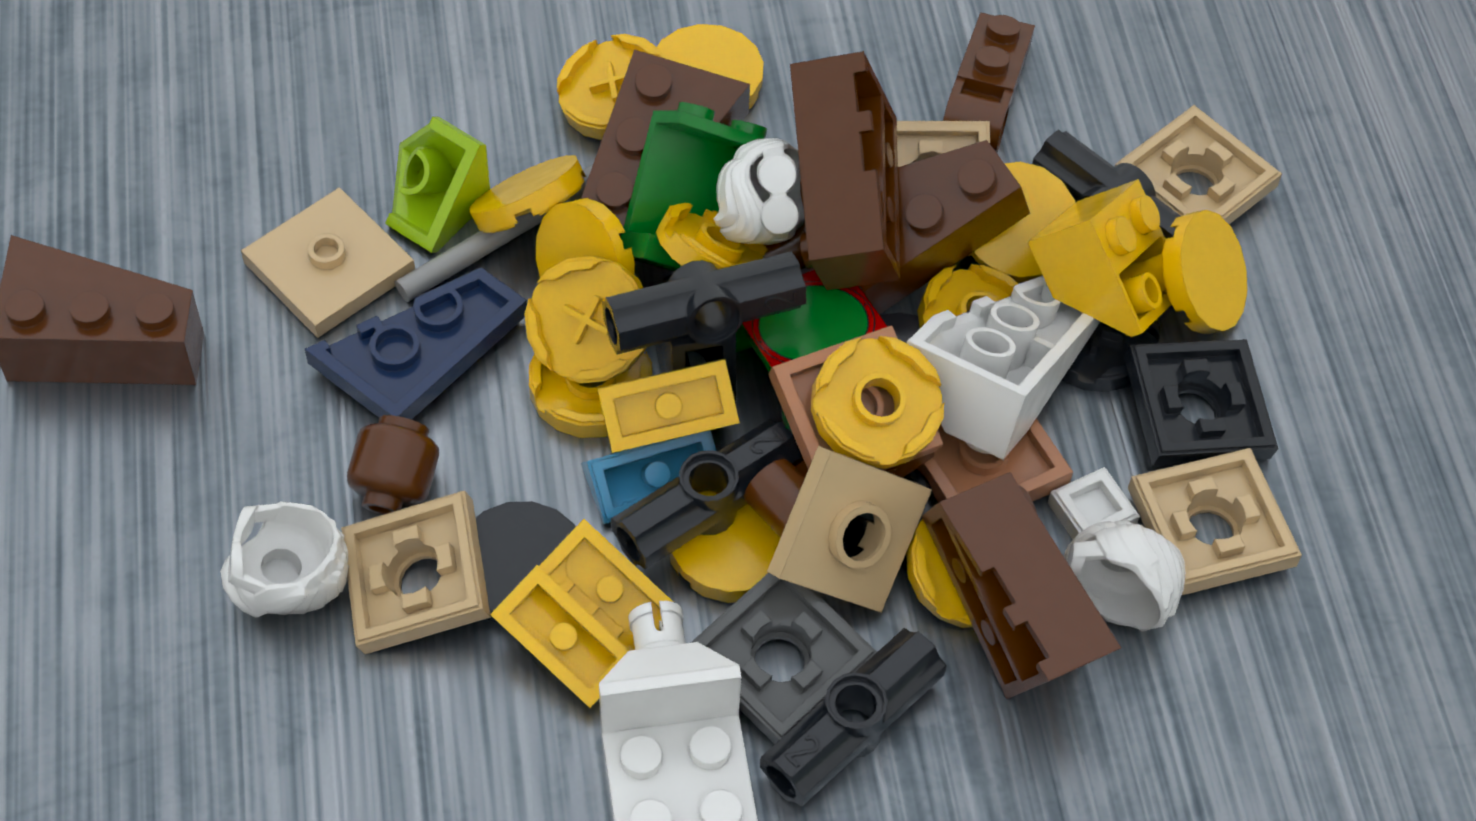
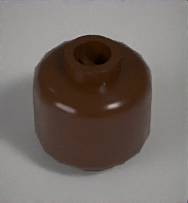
M383 415L380 416L378 423L369 424L360 429L347 471V483L357 494L364 497L362 502L363 508L384 515L401 510L402 507H411L426 502L439 459V447L428 437L429 429L425 425L400 416Z

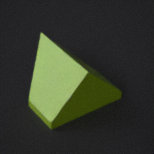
M432 116L430 123L399 143L393 208L385 224L429 252H438L472 218L469 207L477 198L490 189L486 145L444 119Z

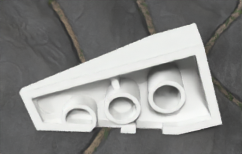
M1042 275L1015 285L1010 297L996 302L987 296L976 299L972 302L970 311L956 316L949 310L933 315L907 341V344L918 349L938 373L942 384L940 387L942 404L944 403V418L941 422L944 431L965 441L975 451L992 454L1004 460L1027 433L1100 321L1054 299Z

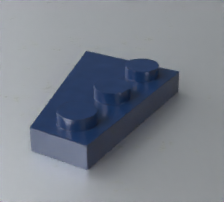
M480 267L416 297L413 307L383 321L378 316H375L357 324V333L328 345L326 340H323L305 348L307 363L377 417L393 415L412 420L525 317L527 300Z

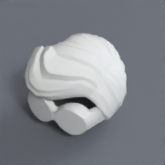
M779 138L753 140L741 145L735 152L734 158L725 163L721 169L716 185L719 212L713 219L715 224L721 227L720 233L727 240L743 244H778L791 239L795 235L796 230L804 224V207L800 193L798 150L791 146L789 142Z
M280 501L276 504L245 506L239 515L230 555L226 558L220 571L223 589L230 600L241 611L258 618L267 613L279 615L305 614L323 608L325 604L336 598L343 591L349 568L348 549L344 541V535L336 528V522L312 505ZM263 522L258 534L242 545L251 534L254 524Z
M1106 521L1087 527L1068 545L1064 558L1105 621L1117 625L1130 626L1143 632L1163 627L1167 618L1175 615L1184 589L1185 561L1180 550L1162 535L1152 529L1145 528L1139 524H1133L1129 521Z

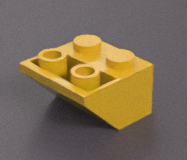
M1139 179L1077 201L1028 241L1029 247L1054 299L1130 337L1142 334L1171 306L1162 276V250L1165 237L1160 228L1159 211L1154 201L1145 194Z

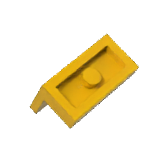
M725 359L597 388L612 453L740 423Z

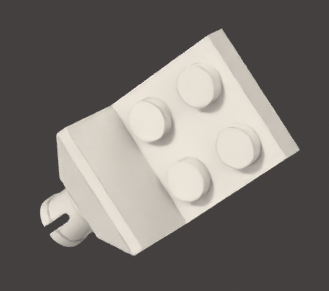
M659 601L661 621H659L660 631L656 630L654 625L651 602L637 606L628 615L635 650L628 651L599 683L601 738L613 821H758L739 719L742 678L739 664L699 642L685 643L682 626L684 621L681 606L677 603Z

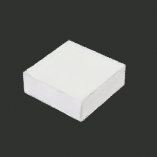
M1105 467L1051 491L1048 499V505L1072 539L1087 527L1099 522L1129 521L1137 524L1140 517Z

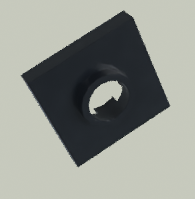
M1247 339L1136 344L1129 346L1124 354V360L1152 466L1180 465L1251 448L1256 460L1271 459L1276 453L1278 445ZM1192 393L1203 397L1211 405L1215 419L1198 418L1196 423L1187 420L1180 414L1184 406L1178 395Z

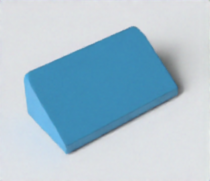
M708 430L631 448L582 462L581 465L603 524L611 522V518L678 477L683 462L690 455L700 451H716L711 431Z

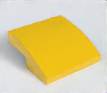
M583 519L539 566L536 565L490 615L584 704L591 708L599 700L600 681L628 651L635 650L633 633L629 627V613L637 606L651 602L654 625L656 630L660 631L659 621H661L659 601H673L591 524Z

